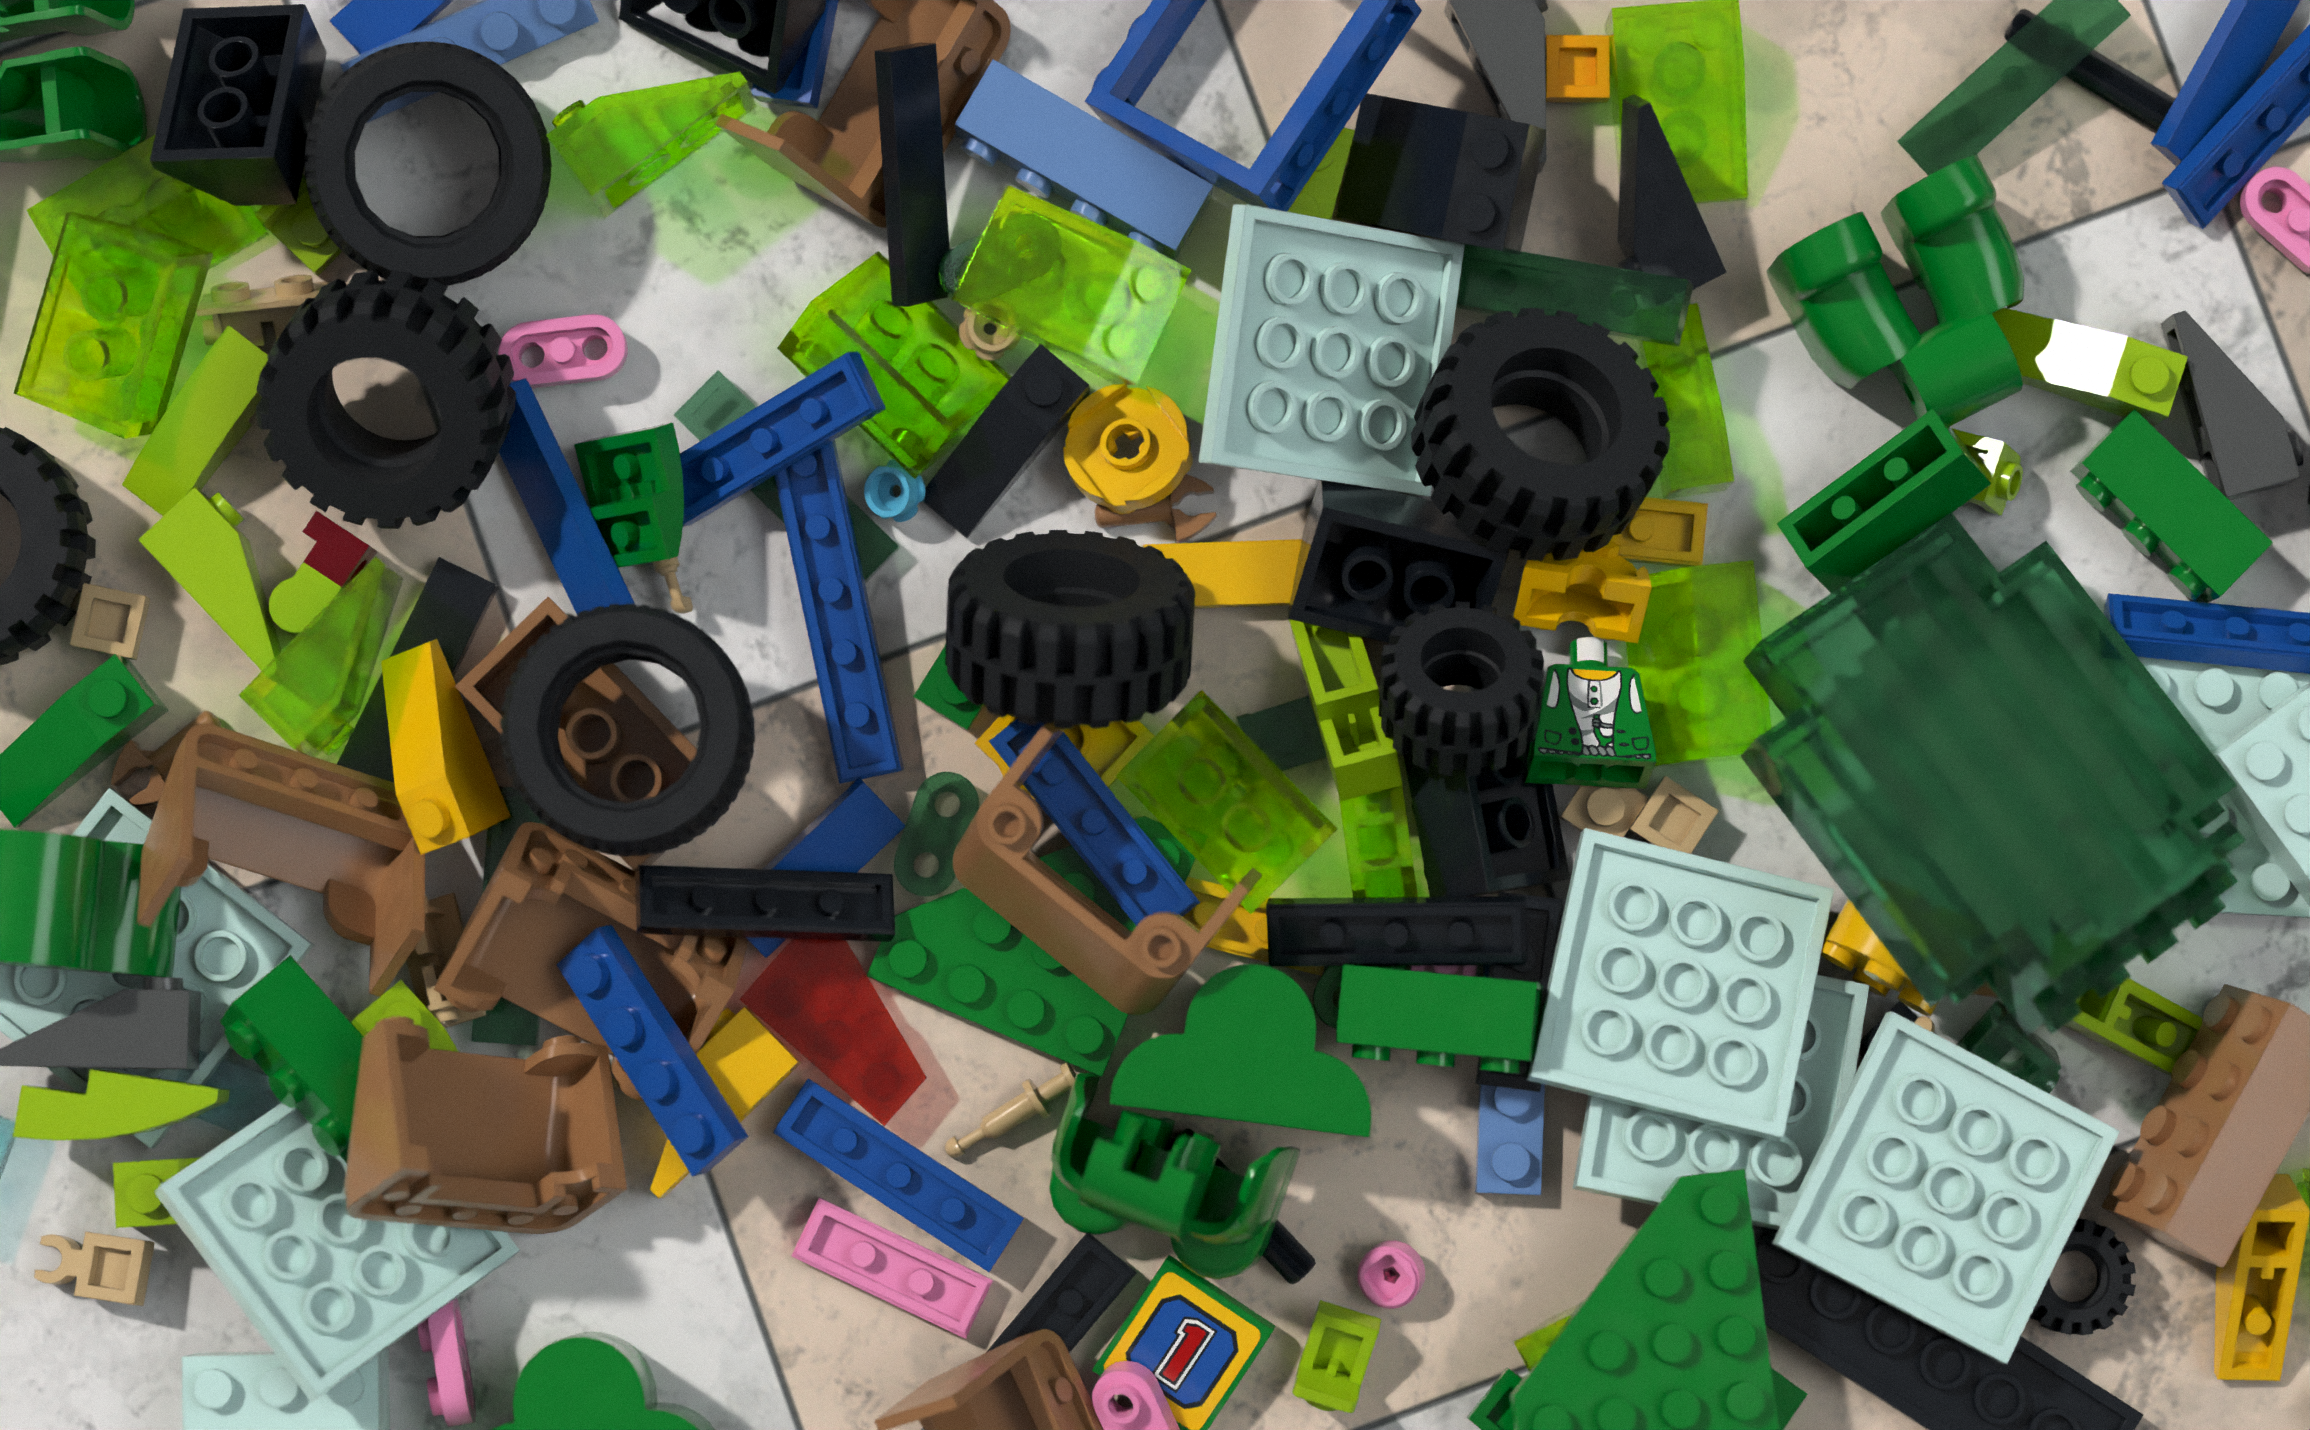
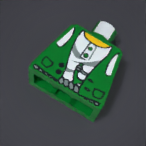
M1595 637L1575 639L1569 644V664H1553L1547 668L1543 681L1540 721H1538L1537 734L1530 744L1525 783L1646 789L1656 764V750L1640 674L1633 668L1608 667L1607 643L1604 640Z

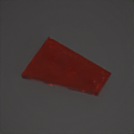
M792 939L739 999L884 1127L927 1079L846 940Z

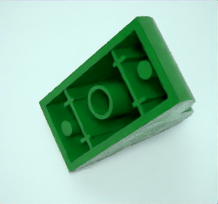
M0 829V965L173 978L181 887L175 886L151 926H144L137 923L141 856L144 844L105 841L97 838L58 833Z
M1259 964L1233 966L1217 973L1205 982L1194 996L1188 1008L1183 1034H1166L1151 1038L1137 1046L1126 1056L1115 1074L1109 1103L1119 1106L1359 1137H1369L1371 1128L1370 1100L1360 1078L1341 1060L1329 1054L1314 1051L1316 1019L1312 1005L1303 989L1285 973Z
M583 1332L553 1342L538 1351L524 1366L516 1382L513 1396L514 1419L491 1429L716 1430L705 1417L688 1407L674 1403H657L654 1376L642 1354L627 1341L603 1332Z

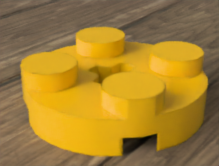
M1113 384L1103 387L1090 394L1075 408L1067 424L1069 432L1065 439V446L1063 445V457L1073 482L1088 499L1096 504L1106 506L1111 512L1119 515L1130 514L1136 509L1152 506L1166 498L1177 488L1193 463L1191 435L1181 410L1165 393L1146 386L1148 390L1139 387L1127 388L1126 384ZM1125 435L1130 440L1141 436L1144 442L1138 447L1140 453L1132 459H1127L1126 457L1117 459L1113 457L1118 451L1115 440L1119 436Z

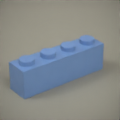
M994 59L991 61L955 123L956 136L964 140L960 148L966 154L990 167H993L995 162L999 160L1019 172L1015 180L1026 189L1044 198H1048L1053 191L1074 203L1070 212L1076 217L1100 230H1103L1106 223H1109L1128 234L1125 243L1130 248L1154 261H1158L1161 254L1173 261L1176 260L1213 196L1214 185Z

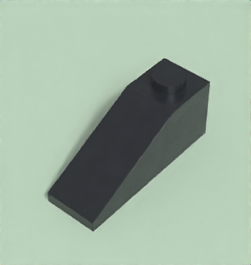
M1633 94L1622 100L1617 241L1625 256V260L1619 262L1618 267L1624 282L1633 296L1636 297L1642 294L1644 298L1661 307L1727 272L1651 103Z
M1040 343L998 392L925 487L926 493L922 502L967 539L1068 422L1075 408L1090 395L1089 384Z

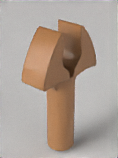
M1186 474L1177 488L1166 498L1152 506L1136 509L1130 514L1119 515L1111 512L1106 506L1097 504L1094 511L1095 521L1100 528L1163 521L1175 529L1176 543L1185 542L1206 529L1216 519L1217 513L1211 512L1188 516L1180 509H1173L1172 507L1179 505L1184 497L1188 495L1213 494L1214 489L1204 481Z
M203 711L156 751L142 750L136 741L129 740L117 759L111 785L118 787L135 770L140 768L149 770L154 767V770L150 773V780L146 789L139 791L128 801L135 806L158 804L176 750L187 732L193 726L199 724H212L221 727L219 719L212 712Z

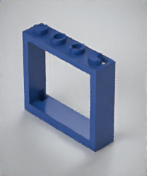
M1152 0L1144 14L1137 17L1132 23L1127 39L1111 63L1097 75L1092 91L1085 102L1104 123L1249 205L1285 212L1289 210L1422 11L1415 0H1363L1249 169L1135 107L1206 2V0Z

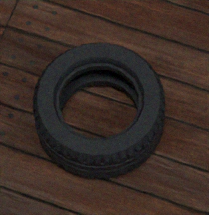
M433 41L410 42L384 48L365 57L345 71L332 84L318 105L309 126L304 155L305 179L312 206L320 223L338 248L354 262L368 271H376L378 276L385 279L389 277L392 270L412 273V283L426 286L431 278L449 286L461 284L492 271L508 260L514 252L516 253L524 241L531 235L543 212L546 198H548L552 175L550 142H548V134L535 103L523 86L498 63L480 53L449 43ZM410 92H441L466 102L487 122L498 147L499 178L489 204L470 224L443 236H413L387 226L368 208L356 182L355 149L365 124L385 103Z
M635 603L625 605L609 604V607L601 605L589 611L578 612V616L574 618L569 616L561 624H556L550 628L551 632L547 635L543 634L537 640L538 642L526 651L528 653L526 658H521L516 672L510 678L512 683L510 687L506 688V698L501 709L503 718L500 719L502 732L500 739L504 749L502 754L507 764L508 774L512 777V783L516 790H518L524 803L528 805L530 810L542 822L566 839L585 848L615 856H648V854L662 853L669 849L678 848L683 843L687 844L694 840L693 838L707 832L706 829L710 826L713 827L719 818L730 809L731 803L735 802L740 789H742L746 782L745 777L749 774L750 763L754 754L755 718L753 717V707L747 687L726 652L713 638L694 623L665 609L653 608L643 604L641 606H636ZM627 660L660 664L681 677L694 695L701 724L696 755L680 780L656 797L629 803L596 798L580 788L564 765L558 739L563 707L578 683L602 666Z

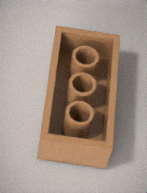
M547 597L455 685L501 734L500 719L503 718L501 709L506 698V688L510 687L512 683L510 678L516 672L521 658H526L528 655L526 651L532 645L534 646L543 634L547 635L551 632L550 628L556 624H561L564 622L563 620L569 617L550 597ZM615 664L602 666L579 682L562 710L558 739L564 765L580 788L596 798L629 803L656 797L680 780L696 755L697 748ZM664 852L648 854V856H619L636 872L639 865H652Z
M2224 984L2219 995L2215 996L2205 1008L2202 1017L2203 1023L2189 1049L2175 1062L2171 1073L2172 1079L2158 1105L2144 1118L2140 1129V1137L2126 1162L2113 1174L2109 1184V1193L2101 1206L2155 1241L2224 1268L2310 1112V1015L2291 1003Z

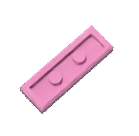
M818 1198L791 1255L804 1263L965 1339L993 1282V1279L823 1198Z

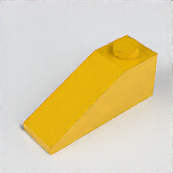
M438 639L382 660L381 666L396 797L420 854L422 855L471 837L511 817L460 692L455 687V680Z
M729 1007L723 1010L706 1038L708 1042L696 1055L740 1123L802 1063L747 1007H743L736 1015ZM669 1139L666 1141L650 1190L659 1199L665 1198L690 1173Z
M2289 1174L2274 1175L2224 1268L2216 1265L2214 1374L2217 1380L2280 1381L2310 1216V1210Z

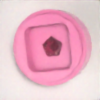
M1388 1240L1375 1245L1362 1258L1358 1267L1357 1278L1360 1289L1368 1300L1382 1308L1395 1309L1405 1306L1419 1293L1425 1281V1267L1420 1255L1411 1246L1400 1241Z

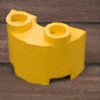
M1609 541L1608 545L1595 552H1585L1582 549L1578 558L1556 561L1552 553H1546L1542 561L1527 560L1513 617L1519 620L1522 626L1554 631L1562 622L1577 621L1587 625V629L1594 637L1638 643L1652 589L1648 570L1644 565L1637 570L1632 563L1619 556L1621 546L1613 541Z

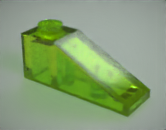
M1698 303L1635 312L1634 317L1642 368L1648 367L1659 385L1654 396L1664 398L1669 414V421L1665 426L1671 435L1669 452L1662 461L1664 467L1659 474L1663 499L1726 491L1735 480L1725 417Z
M1402 786L1340 801L1339 798L1353 898L1418 897Z

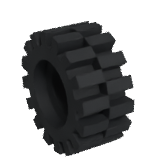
M2078 1218L2061 1254L2068 1251H2079L2087 1255L2093 1261L2097 1270L2096 1286L2086 1298L2076 1302H2068L2054 1292L2050 1284V1278H2048L2030 1318L2041 1323L2040 1326L2068 1335L2078 1334L2083 1336L2094 1334V1330H2105L2114 1323L2111 1320L2117 1315L2122 1316L2129 1307L2125 1305L2128 1295H2134L2136 1286L2131 1284V1274H2136L2134 1262H2129L2126 1253L2130 1252L2126 1244L2118 1241L2114 1236L2116 1233L2108 1227L2098 1225L2095 1221Z

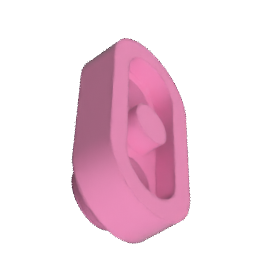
M2266 168L2252 177L2244 186L2240 197L2242 214L2245 220L2299 269L2310 274V185L2295 172L2287 168ZM2264 193H2274L2279 197L2281 209L2278 213L2269 212L2263 207L2262 196Z
M590 314L517 324L503 336L499 345L498 355L506 354L510 357L514 371L513 382L526 378L531 388H542L608 379L618 373L623 367L627 358L628 346L623 332L613 320L603 315ZM594 339H601L607 343V352L599 360H590L585 356L586 345ZM532 346L542 348L544 359L539 366L530 368L523 365L522 355L527 348Z
M456 1298L417 1326L422 1351H433L437 1377L428 1378L427 1380L430 1408L434 1417L444 1415L448 1427L471 1424L476 1421L475 1395L461 1310Z
M1120 1361L1104 1370L1092 1393L1093 1407L1103 1430H1180L1157 1378L1147 1367L1133 1361ZM1122 1394L1127 1396L1132 1401L1133 1407L1125 1408L1120 1406L1115 1401L1114 1395Z

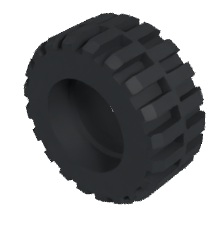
M374 270L354 274L348 286L345 281L336 279L321 287L315 298H307L299 306L267 355L268 361L260 372L256 389L262 397L256 406L258 426L262 430L270 429L263 444L272 461L277 462L282 459L287 466L281 476L294 490H298L303 486L312 493L313 496L309 503L325 513L329 506L345 512L343 521L360 526L363 525L366 518L378 519V527L380 529H400L406 517H410L412 524L419 526L435 521L441 509L444 512L456 510L466 502L471 490H478L487 477L511 426L508 422L515 410L516 391L509 386L514 376V371L509 356L506 354H496L502 339L493 325L487 323L481 327L474 319L479 309L465 297L459 303H456L445 296L444 293L448 286L431 278L426 286L412 283L413 274L409 272L392 270L387 280H379L378 273ZM360 358L382 359L406 368L415 374L434 396L440 410L441 430L421 439L395 440L379 436L365 429L346 412L339 401L333 384V368L343 362Z
M1521 308L1517 317H1514L1511 311H1502L1487 316L1484 324H1472L1460 333L1455 344L1448 347L1422 395L1414 415L1416 425L1411 432L1412 450L1416 456H1420L1415 467L1422 484L1425 487L1432 485L1434 488L1430 497L1443 515L1450 512L1458 519L1455 525L1457 529L1469 538L1474 533L1489 541L1486 546L1487 548L1501 554H1505L1508 549L1520 552V559L1542 561L1546 553H1552L1554 560L1562 561L1578 558L1582 549L1585 552H1595L1608 545L1613 535L1621 534L1633 519L1663 469L1662 461L1669 452L1671 435L1667 427H1665L1669 421V414L1664 398L1654 396L1659 385L1648 367L1641 370L1636 363L1639 357L1638 354L1625 341L1618 345L1608 337L1609 329L1596 322H1593L1591 327L1577 321V314L1557 310L1555 316L1545 315L1544 308ZM1502 405H1525L1551 414L1563 422L1578 438L1588 462L1573 465L1555 464L1528 454L1514 444L1498 424L1493 408Z
M0 427V494L11 503L18 514L21 526V548L12 572L0 586V665L19 660L18 652L26 648L37 651L51 641L48 632L57 623L66 627L77 612L70 607L77 592H82L84 583L90 584L92 577L84 573L87 559L95 558L96 539L89 536L87 531V524L93 521L88 503L80 499L76 491L79 485L70 472L61 467L55 461V457L7 427Z
M1049 530V534L1035 535L1033 532L1016 534L1014 539L1005 540L998 538L989 541L983 549L975 548L969 552L956 566L949 578L945 650L947 673L957 689L962 691L970 702L976 706L984 704L988 712L1002 718L1007 715L1017 717L1020 723L1035 726L1038 722L1054 724V728L1073 729V725H1089L1092 729L1109 727L1111 722L1122 721L1124 724L1139 721L1145 713L1154 715L1164 710L1170 702H1174L1187 686V680L1191 677L1195 608L1193 584L1182 567L1173 558L1166 559L1162 551L1150 545L1146 547L1138 546L1135 540L1121 536L1114 539L1103 537V533L1085 531L1084 534L1068 533L1067 530Z

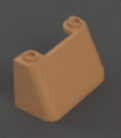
M527 822L518 828L444 965L434 990L445 995L452 1005L466 1012L492 1010L498 1004L501 997L591 1044L606 1045L608 1052L613 1054L556 965L593 930L598 927L612 925L694 1053L697 1054L736 989L747 949V940L745 937L637 934L635 871L597 851L585 848L566 839L544 824ZM614 1055L611 1071L617 1079L616 1082L619 1089L635 1100L644 1101Z
M390 1017L380 1020L375 1024V1028L369 1031L363 1038L344 1183L347 1212L353 1218L527 1234H546L565 1230L576 1225L627 1190L608 1047L606 1045L581 1043L580 1038L576 1036H557L546 1040L542 1044L543 1048L527 1059L428 1049L430 1047L428 1030L423 1026L414 1024V1020L408 1017Z

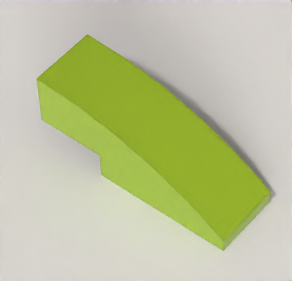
M228 325L201 360L155 427L123 481L122 486L162 516L170 511L194 487L201 491L252 426L248 421L256 412V406L262 398L256 389L260 372L268 361L267 354Z
M1289 619L1309 697L1340 801L1402 786L1397 751L1393 748L1392 737H1385L1381 728L1382 717L1379 716V688L1362 637Z
M90 1069L86 1093L34 1085H21L13 1137L63 1141L110 1139L150 1132L193 1119L228 1103L230 1089L108 1070Z

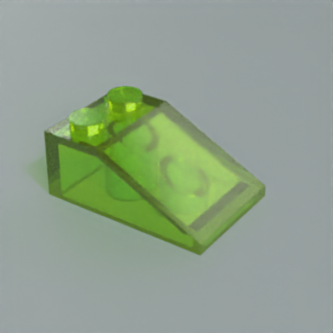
M1704 0L1611 8L1605 22V35H1610V91L1619 183L1622 100L1635 94L1651 103L1696 204L1747 200L1745 68L1739 0Z
M734 72L599 96L587 105L583 100L576 101L562 110L553 119L552 124L555 129L546 134L559 159L605 219L721 134L723 130L715 125L721 113L740 120L757 106L748 81L741 72Z
M1007 185L951 300L1037 345L1041 343L1049 351L1113 384L1137 385L1191 269L1134 239Z
M377 556L239 694L286 743L302 754L316 757L322 751L326 756H330L350 738L355 730L349 723L360 712L404 579Z

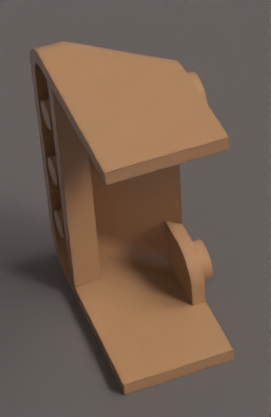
M864 0L880 17L818 121L802 112L789 111L780 115L772 123L768 131L765 132L721 113L715 125L774 170L857 218L877 227L887 228L874 51L919 42L936 43L944 154L956 133L955 123L991 61L993 59L997 62L999 61L1010 39V19L1006 11L994 0Z
M1047 723L1041 727L983 802L957 844L953 854L955 875L965 888L1115 1008L1130 1015L1147 1014L1155 1010L1165 1000L1263 875L1252 868L1238 882L1201 930H1198L1178 914L1156 912L1144 918L1132 932L1129 931L1030 852L1042 833L1043 814L1035 799L1020 787L1065 730V728H1054V724Z
M199 724L193 726L187 732L176 750L142 848L137 923L150 927L175 886L187 887L197 883L207 869L209 858L323 894V913L331 928L345 939L370 946L369 994L381 997L425 933V854L421 855L396 797L395 783L212 724Z
M1041 1329L1020 1336L926 1381L874 1420L878 1430H889L919 1420L925 1430H1103L1090 1396L1065 1343L1055 1332L1048 1329Z

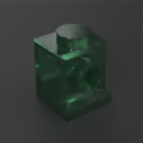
M1999 1000L1986 1011L1956 1044L2048 1094L2054 1089L2059 1080L2060 1074L2058 1071L2062 1067L2057 1051L2009 1013L2007 1007ZM2013 1046L2023 1052L2021 1057L2014 1062L2009 1063L2001 1060Z

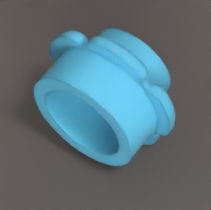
M902 459L890 460L887 466L876 467L868 476L864 487L866 503L875 514L883 519L892 517L896 522L908 521L917 514V505L925 498L926 488L923 478L913 472L914 468L909 462ZM895 485L901 488V494L898 497L893 494V487Z

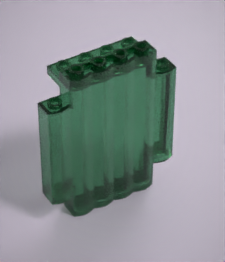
M1951 512L1758 642L1742 661L1785 719L1757 737L1740 757L1930 1007L1945 997H1948L1953 1005L1956 1006L1987 982L2027 1036L2042 1025H2045L2049 1032L2053 1034L2083 1012V1009L2076 1000L2091 990L2095 992L2099 999L2103 998L2131 977V974L2125 968V965L2141 955L2145 962L2150 964L2179 942L2172 932L2188 920L2191 926L2197 930L2226 908L2220 896L2238 882L2230 871L2234 868V865L2227 856L2246 842V840L2230 820L2206 839L2200 833V830L2225 812L2218 801L2237 785L2047 541L2001 572H1998Z

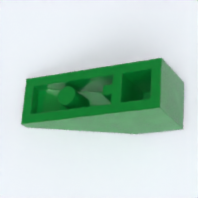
M114 654L65 692L0 754V810L14 828H19L128 743L129 740L133 739L169 711L130 660Z

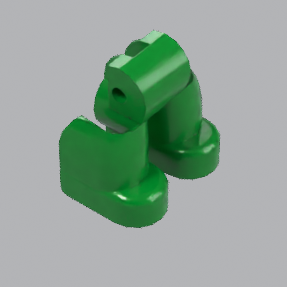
M0 0V43L68 31L78 36H94L126 30L133 20L135 0ZM76 46L4 60L0 66V162L30 163L80 156L88 160H106L139 154L144 147L147 135V115L144 98L136 77L131 69L122 61L90 47Z
M1977 154L1954 162L1912 184L1894 196L1881 211L1882 220L1897 249L1902 254L1919 289L1926 291L1934 307L1938 325L1920 333L1910 319L1880 262L1883 254L1882 248L1863 211L1838 220L1793 244L1780 253L1766 271L1780 303L1786 310L1807 352L1817 366L1832 381L1852 389L1864 378L1887 366L1894 372L1917 419L1933 408L1949 427L2021 391L2023 387L2022 375L2016 357L1992 313L2007 306V309L2015 307L2023 301L2025 279L2016 248L1994 205L1997 196L1995 187Z
M1078 1073L1057 1129L1051 1154L1053 1168L1049 1191L1053 1207L1062 1220L1079 1232L1102 1235L1123 1230L1131 1223L1169 1236L1173 1252L1184 1267L1200 1277L1220 1280L1243 1274L1258 1263L1271 1238L1299 1158L1300 1149L1293 1146L1274 1148L1263 1157L1249 1164L1245 1176L1214 1165L1221 1145L1213 1140V1134L1205 1131L1194 1133L1193 1138L1182 1135L1178 1138L1172 1151L1169 1152L1166 1148L1175 1120L1166 1117L1153 1118L1123 1110L1115 1129L1088 1119L1087 1115L1096 1093L1100 1076L1093 1073Z

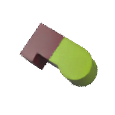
M318 511L314 513L302 531L316 541L315 545L293 578L280 582L273 589L269 598V612L273 621L281 629L297 637H312L321 633L328 626L377 554V551Z

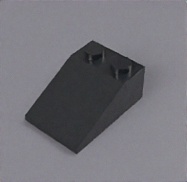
M1367 93L1360 103L1336 217L1520 255L1547 130L1531 124Z

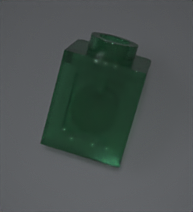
M1309 696L1250 715L1246 713L1236 716L1235 723L1238 731L1228 734L1238 770L1250 768L1254 781L1327 758Z

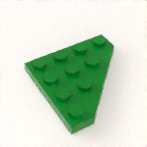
M1146 816L1135 819V822L1185 883L1203 841ZM1072 845L1039 858L1129 931L1132 932L1136 928L1133 921ZM962 888L895 915V936L891 942L880 943L866 975L1101 1077L1105 1072L1129 1014L1115 1008L967 888Z
M1745 1169L1675 1178L1662 1195V1200L1642 1226L1636 1229L1605 1270L1606 1273L1549 1343L1551 1345L1529 1374L1523 1377L1510 1394L1514 1430H1779Z

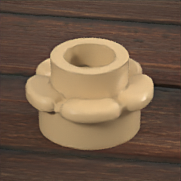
M978 299L965 309L963 313L965 320L959 325V337L966 349L976 351L978 358L988 361L998 360L1003 357L1006 350H1013L1017 346L1021 337V327L1017 322L1016 312L1009 303L1000 299L993 301ZM990 323L995 326L996 331L993 335L985 333L984 326Z

